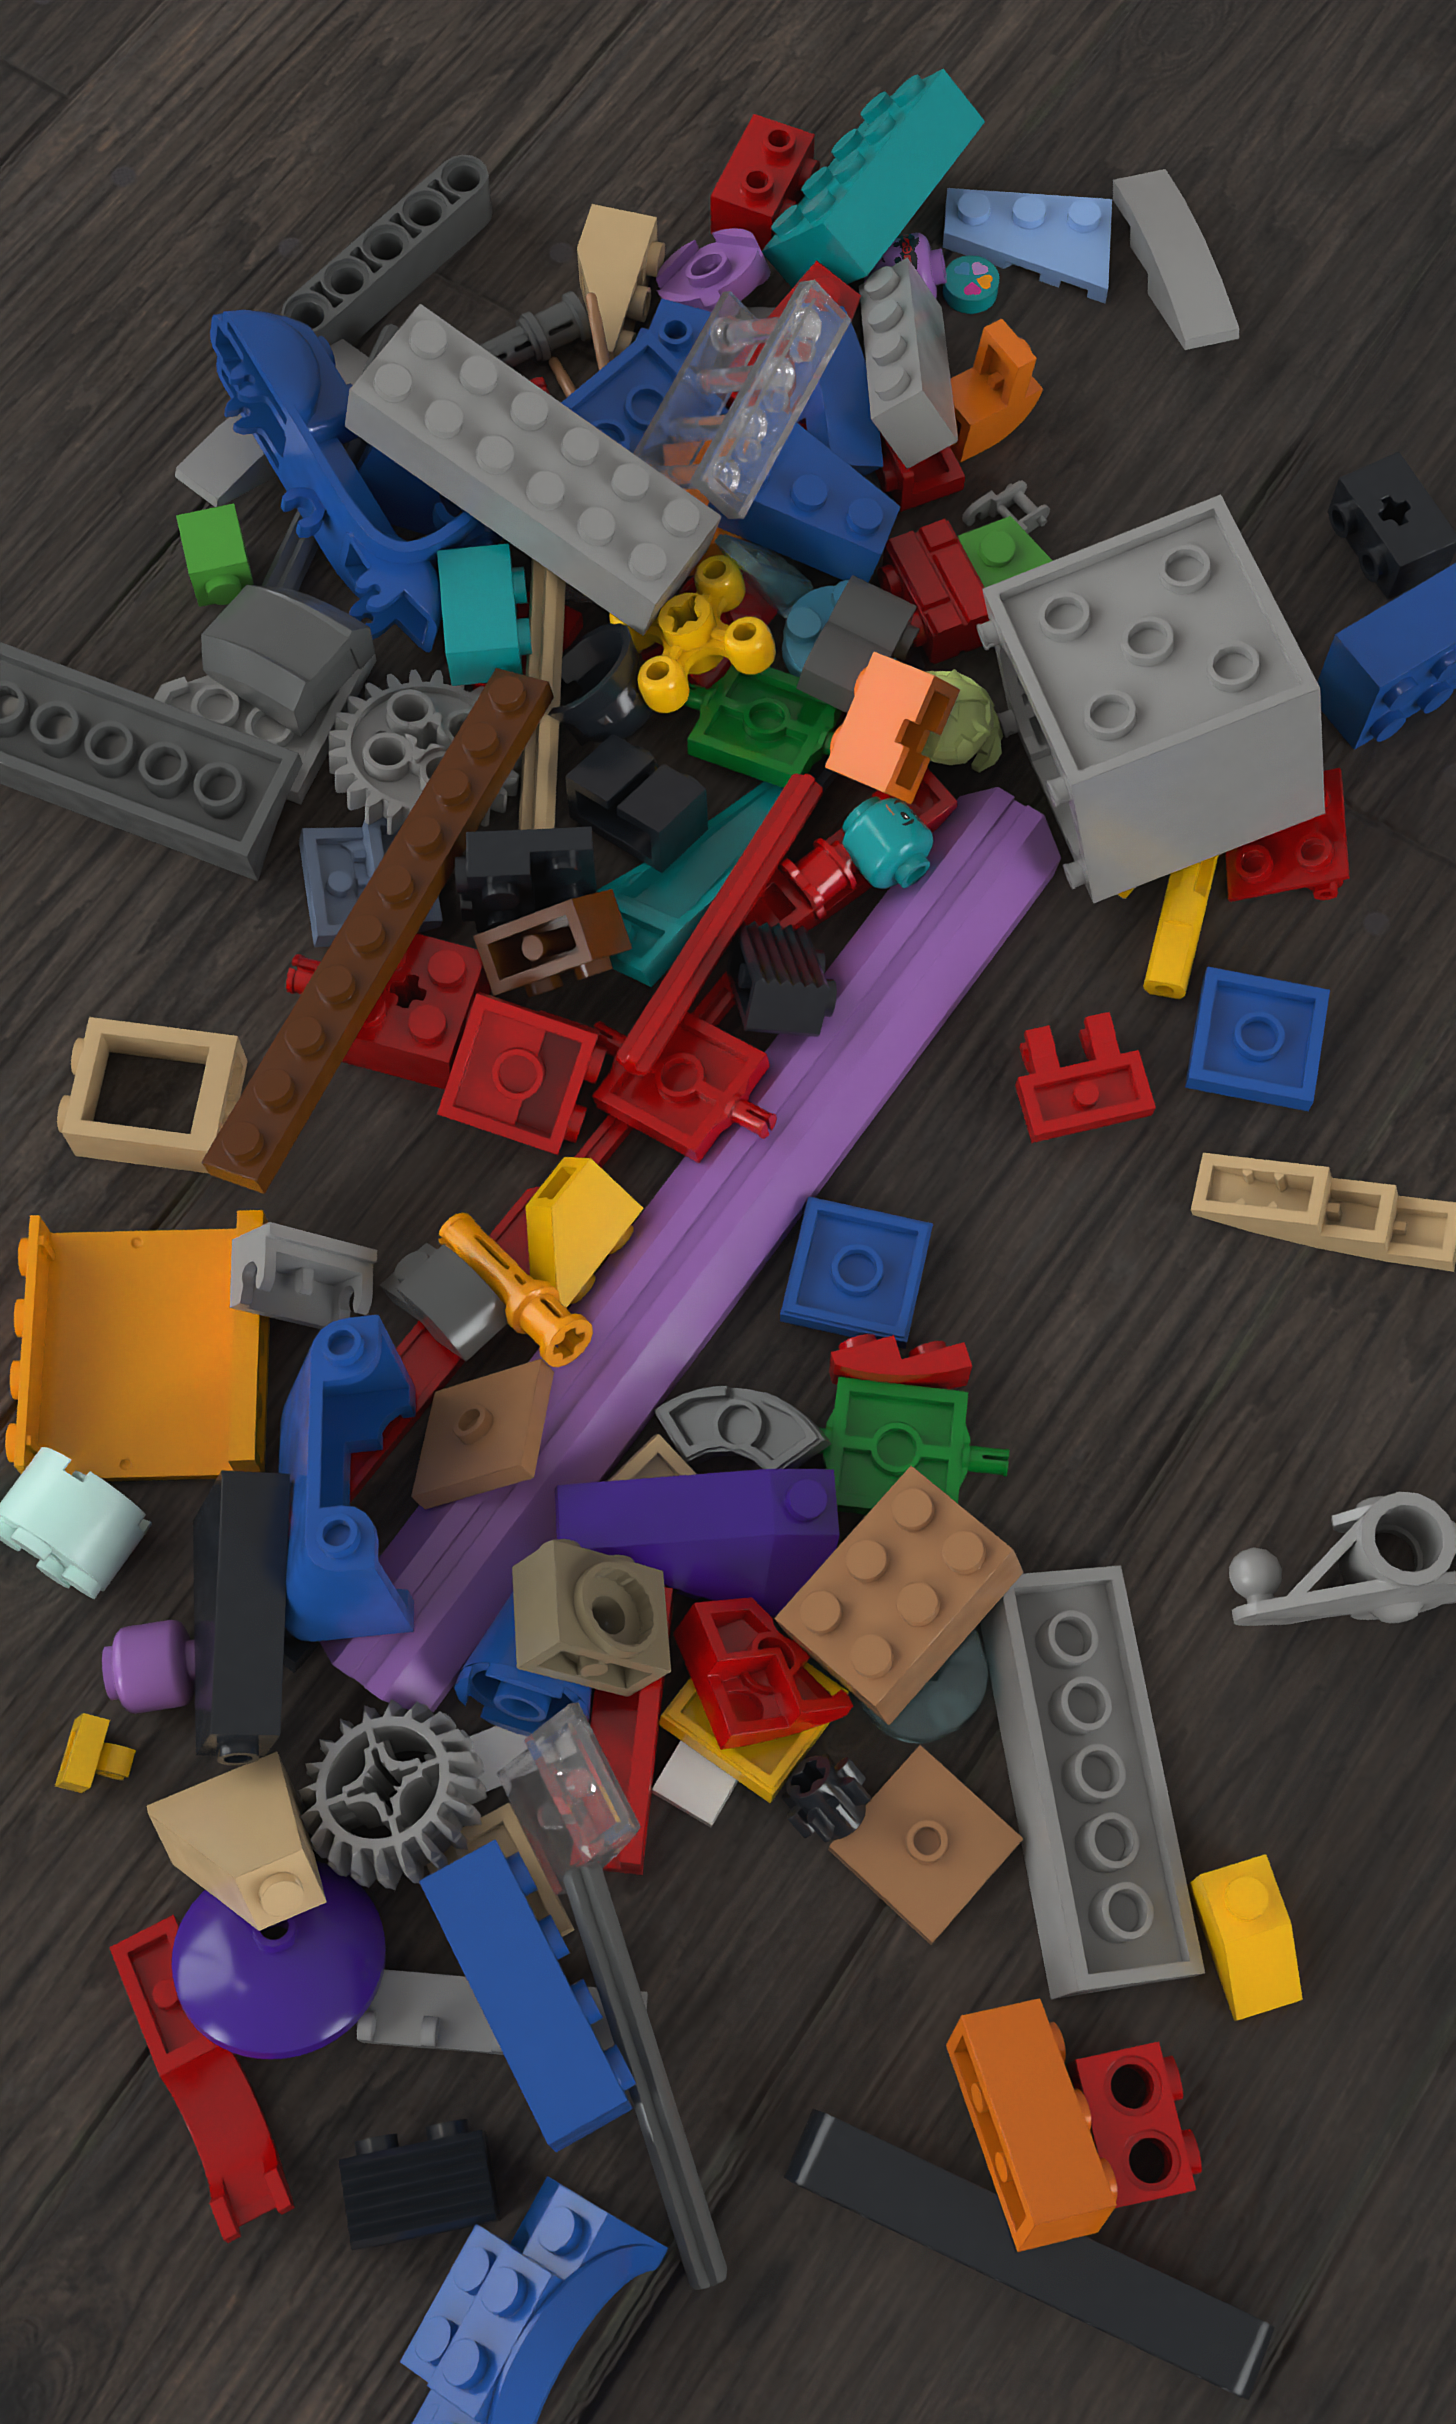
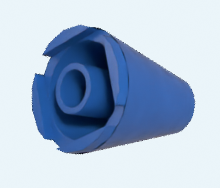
M512 1592L459 1672L454 1687L458 1700L466 1706L469 1696H472L484 1705L480 1716L482 1719L516 1734L541 1740H554L557 1729L571 1728L570 1739L577 1738L587 1726L590 1716L592 1688L517 1669L514 1598Z

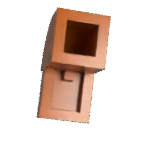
M1003 319L983 328L974 366L951 378L958 441L950 445V448L960 463L989 449L1013 432L1032 411L1043 391V388L1032 376L1037 358L1033 355L1028 343L1018 337Z

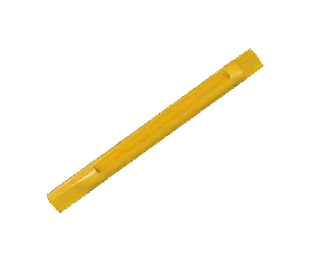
M1218 855L1170 873L1143 984L1145 991L1149 994L1181 999L1186 994Z

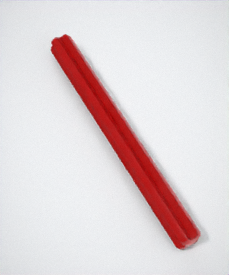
M795 773L790 777L616 1053V1061L628 1073L645 1076L651 1071L823 795V788L815 782V778L810 774L801 775Z

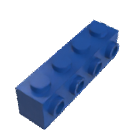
M495 1839L421 1879L419 1883L548 2146L555 2152H558L632 2110L633 2107L625 2090L637 2083L617 2044L603 2050L591 2026L593 2023L601 2020L603 2016L584 1979L570 1985L558 1961L570 1954V1951L551 1914L538 1921L526 1896L537 1891L538 1888L519 1851L506 1858Z

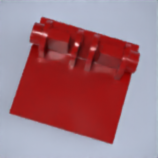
M1340 767L1323 771L1325 814L1226 852L1228 900L1230 902L1304 887L1312 890L1314 898L1318 900H1330L1337 897L1338 888L1343 885V880L1350 879L1342 770Z

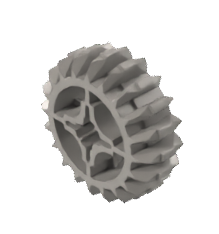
M391 1699L383 1717L375 1708L364 1705L363 1723L354 1726L350 1721L340 1719V1730L343 1736L336 1743L332 1740L319 1739L320 1749L326 1757L323 1762L305 1763L307 1775L315 1783L298 1790L301 1795V1801L308 1808L300 1818L304 1823L305 1829L313 1835L310 1839L312 1848L321 1858L329 1860L328 1865L338 1875L347 1877L351 1874V1877L359 1885L368 1888L378 1879L385 1888L396 1890L403 1872L413 1883H419L424 1877V1866L432 1862L439 1870L447 1866V1858L443 1853L451 1845L456 1849L468 1850V1840L460 1831L463 1826L482 1825L480 1820L481 1814L472 1804L487 1798L486 1787L478 1779L485 1771L482 1760L475 1752H472L474 1750L472 1747L474 1745L473 1741L464 1730L456 1729V1724L450 1716L441 1711L434 1715L427 1705L421 1704L418 1701L407 1711ZM404 1751H420L431 1754L436 1758L423 1763L418 1758L401 1762L398 1761L394 1754ZM393 1777L401 1785L400 1787L395 1786ZM396 1790L397 1793L390 1798L389 1795ZM386 1801H391L393 1811L386 1804ZM365 1825L368 1829L386 1826L391 1831L392 1836L381 1839H368L353 1835L351 1830Z

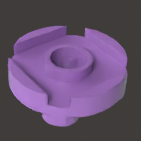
M732 228L713 232L715 243L708 244L699 249L696 240H693L673 253L657 273L656 281L660 288L657 292L660 298L716 313V324L730 319L737 310L736 304L748 296L757 286L767 281L771 273L755 236L750 231Z

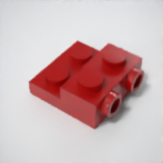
M482 992L476 993L437 1114L558 1155L564 1139L573 1143L577 1141L588 1108L576 1104L583 1081L596 1084L608 1049L596 1044L600 1030L543 1010L537 1012Z

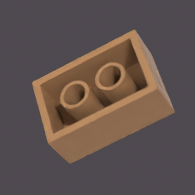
M910 1466L780 1611L775 1620L791 1640L795 1641L821 1667L886 1724L890 1725L1024 1572L1014 1550L914 1467Z

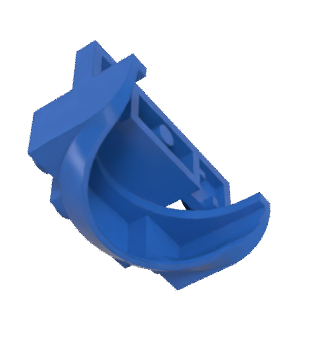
M548 2176L511 2242L476 2224L400 2363L427 2381V2386L431 2389L412 2424H537L542 2408L562 2367L595 2316L614 2294L630 2280L640 2274L659 2268L669 2248Z

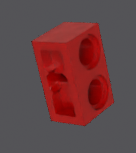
M1159 2041L1076 2059L1067 2064L1073 2088L1080 2089L1087 2100L1091 2114L1090 2134L1099 2158H1105L1114 2172L1117 2183V2206L1115 2208L1196 2190L1193 2175L1202 2172L1200 2153L1192 2130L1190 2128L1181 2130L1174 2101L1183 2099L1182 2082L1174 2057L1172 2055L1163 2057ZM1118 2068H1131L1138 2072L1144 2080L1146 2087L1145 2098L1136 2109L1122 2106L1112 2094L1111 2080ZM1139 2140L1152 2142L1160 2149L1163 2155V2172L1153 2183H1145L1139 2180L1130 2168V2151Z

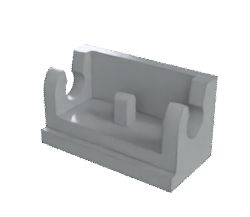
M269 1222L232 1239L230 1308L323 1329L333 1321L350 1318L349 1302L354 1292V1312L367 1315L372 1303L373 1264L377 1262V1250Z

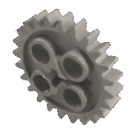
M411 670L409 683L401 684L394 675L388 674L387 689L382 691L377 686L367 683L365 684V700L350 695L347 698L348 713L337 712L335 715V730L329 731V772L335 774L336 792H347V808L354 810L365 806V823L370 825L384 817L387 819V834H394L406 820L484 687L480 686L469 693L465 691V685L452 686V684H443V675L440 670L435 671L430 682H422L419 673L416 670ZM522 753L480 825L484 827L489 825L490 809L504 813L506 811L507 796L517 795L519 777H521Z

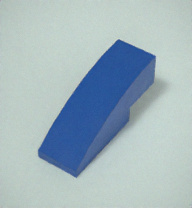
M790 304L787 306L795 421L800 424H806L807 431L864 477L883 467L880 431L871 420L866 362L853 325L844 306Z

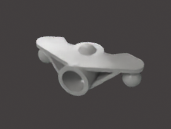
M1396 1492L1387 1496L1367 1498L1359 1502L1355 1509L1332 1515L1333 1530L1346 1534L1287 1596L1278 1598L1273 1596L1278 1591L1282 1582V1568L1277 1557L1266 1549L1253 1547L1240 1551L1233 1558L1229 1566V1580L1234 1590L1247 1599V1604L1232 1610L1235 1625H1288L1350 1615L1351 1618L1357 1620L1379 1619L1385 1623H1401L1415 1618L1420 1612L1436 1608L1442 1604L1456 1603V1571L1445 1572L1450 1568L1451 1564L1456 1566V1523L1450 1520L1449 1515L1435 1501L1419 1493ZM1391 1533L1402 1538L1410 1546L1414 1555L1415 1568L1413 1572L1402 1571L1391 1566L1380 1555L1375 1543V1534ZM1338 1560V1568L1345 1585L1308 1592Z

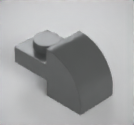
M425 1243L418 1251L405 1256L397 1264L395 1271L380 1284V1287L394 1304L422 1322L437 1342L465 1361L471 1358L507 1324L506 1306L461 1257L444 1244L439 1249H436L430 1244Z

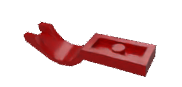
M172 1915L109 1948L158 2074L171 2093L193 2138L209 2183L210 2207L223 2240L230 2243L241 2237L240 2226L274 2208L283 2215L294 2209L295 2206L267 2120L236 2054L219 2047L200 2033L188 2019L179 2002L172 1974V1951L181 1922Z

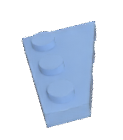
M947 188L943 248L966 256L983 257L993 265L1003 269L1013 264L1040 273L1039 281L1058 288L1061 281L1088 290L1087 298L1105 304L1109 284L1112 199Z

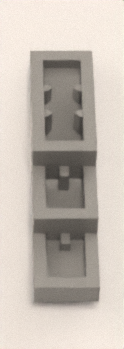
M1166 169L1114 179L1113 201L1130 225V247L1148 273V295L1184 350L1239 339V326L1204 236L1185 199Z
M341 339L330 345L335 357V367L344 382L353 385L361 376L369 357L344 339ZM241 414L226 419L176 467L175 477L214 507L222 506L277 476L253 434L242 435L234 432V423L242 418Z

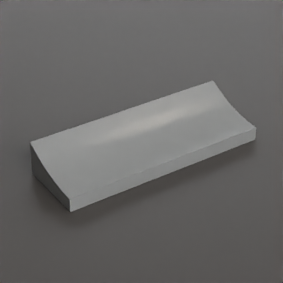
M1121 1565L1022 1574L981 1620L980 1626L1019 1833L1024 1838L1021 1844L1050 1998L1052 2000L1204 1974L1202 1954Z

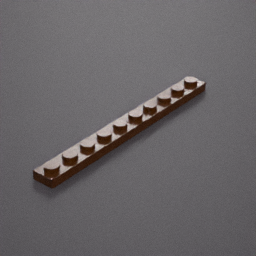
M499 668L495 669L203 1158L202 1164L211 1176L263 1194L266 1193L453 872L455 857L463 855L466 849V832H476L551 704L554 695L549 681Z

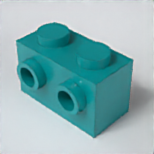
M509 544L438 550L445 652L452 686L487 683L496 668L523 675L521 655L533 653L529 618L518 619L516 604L528 603L524 567L512 568Z

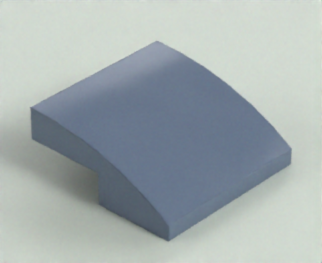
M382 817L370 825L365 823L364 820L362 827L302 828L299 846L314 947H328L332 944L400 830L399 828L392 835L387 834L386 818ZM439 896L417 933L441 926L443 920Z

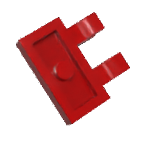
M1110 1012L1085 1017L1084 1024L1086 1029L1080 1030L1079 1037L1084 1053L1089 1061L1060 1068L1049 1025L1025 1031V1042L1021 1043L1019 1048L1024 1065L1030 1075L1018 1077L1015 1087L1031 1143L1152 1116L1156 1106L1139 1050L1120 1054Z

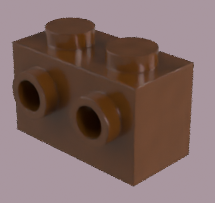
M613 889L564 901L473 936L494 996L525 987L528 998L558 989L564 986L561 974L574 970L577 981L613 969L609 957L632 949Z

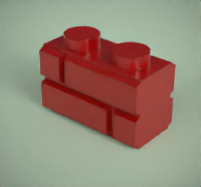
M942 519L921 527L916 533L910 531L889 539L884 547L883 565L877 570L878 580L881 589L917 606L911 625L920 628L913 647L922 646L930 663L933 664L958 656L963 650L968 652L982 647L983 644L976 625L989 621L982 590L985 587L949 521Z

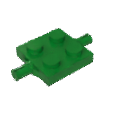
M731 664L725 676L714 683L712 687L705 688L688 682L690 693L684 706L700 711V718L687 738L688 755L784 788L793 774H808L812 766L821 760L823 756H830V743L835 733L833 728L843 711L798 690L797 685L800 677L771 667L761 673L748 675L737 671Z
M838 1377L835 1408L826 1423V1428H820L831 1442V1445L818 1454H823L822 1461L825 1469H834L837 1511L867 1515L910 1466L914 1467L958 1504L959 1489L968 1471L1003 1475V1477L1007 1476L1010 1450L1007 1448L998 1449L970 1445L971 1439L966 1426L968 1392Z

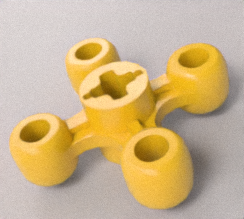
M715 555L702 561L694 575L697 592L680 594L668 600L662 606L658 617L644 636L609 613L610 624L620 623L628 626L638 651L647 649L655 642L664 647L662 656L659 655L647 660L640 667L637 675L638 687L645 703L658 713H670L681 708L687 701L690 693L687 679L688 674L708 672L716 667L723 657L728 658L737 671L748 675L765 671L774 661L776 655L774 639L769 627L762 620L756 617H743L732 622L730 626L722 623L720 620L721 613L736 608L743 601L745 595V584L740 568L729 557Z

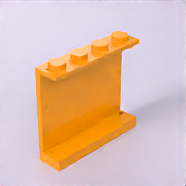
M263 1210L237 1211L236 1229L51 1233L40 1215L30 1216L29 1238H21L18 1247L19 1270L22 1276H26L25 1299H17L14 1307L15 1332L17 1337H22L21 1360L13 1361L10 1368V1391L12 1398L18 1400L17 1421L8 1425L5 1439L7 1459L9 1462H14V1467L20 1474L23 1473L41 1447L50 1448L70 1458L71 1462L65 1468V1471L70 1475L75 1470L85 1475L91 1471L104 1481L217 1479L221 1470L265 1472L270 1317L230 1308L232 1239L269 1223Z

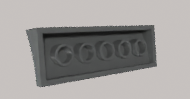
M0 642V784L252 880H259L278 819L303 764L298 752Z

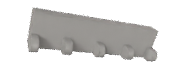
M384 1970L377 1994L357 2024V2040L362 2043L504 2055L465 1976ZM588 1987L603 2016L601 2020L593 2023L591 2026L603 2050H606L615 2044L598 1990L595 1987ZM641 1991V1995L647 2010L648 1993Z

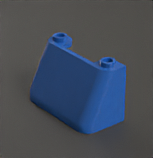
M379 1315L340 1319L331 1322L320 1330L313 1340L281 1415L279 1473L290 1474L285 1628L290 1635L301 1641L315 1642L414 1632V1599L407 1589H396L378 1561L379 1540L376 1527L365 1512L350 1506L351 1453L383 1450L382 1433L387 1425L399 1415L402 1418L416 1417V1387Z

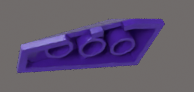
M759 1469L564 1484L555 1487L557 1539L573 1540L582 1548L606 1555L628 1556L635 1563L662 1570L665 1586L678 1589L677 1594L695 1600L701 1597L711 1601L752 1597L773 1620L837 1549L839 1524L834 1469Z

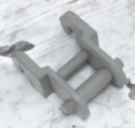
M1021 480L1014 484H1009L998 495L991 490L976 500L966 509L962 520L967 526H971L975 522V516L980 520L987 516L995 517L998 514L1003 518L1011 516L1028 534L1039 525L1042 527L1047 523L1046 518L1050 513V508L1046 504L1037 507L1024 494L1027 484ZM1014 503L1027 514L1019 521L1007 509Z

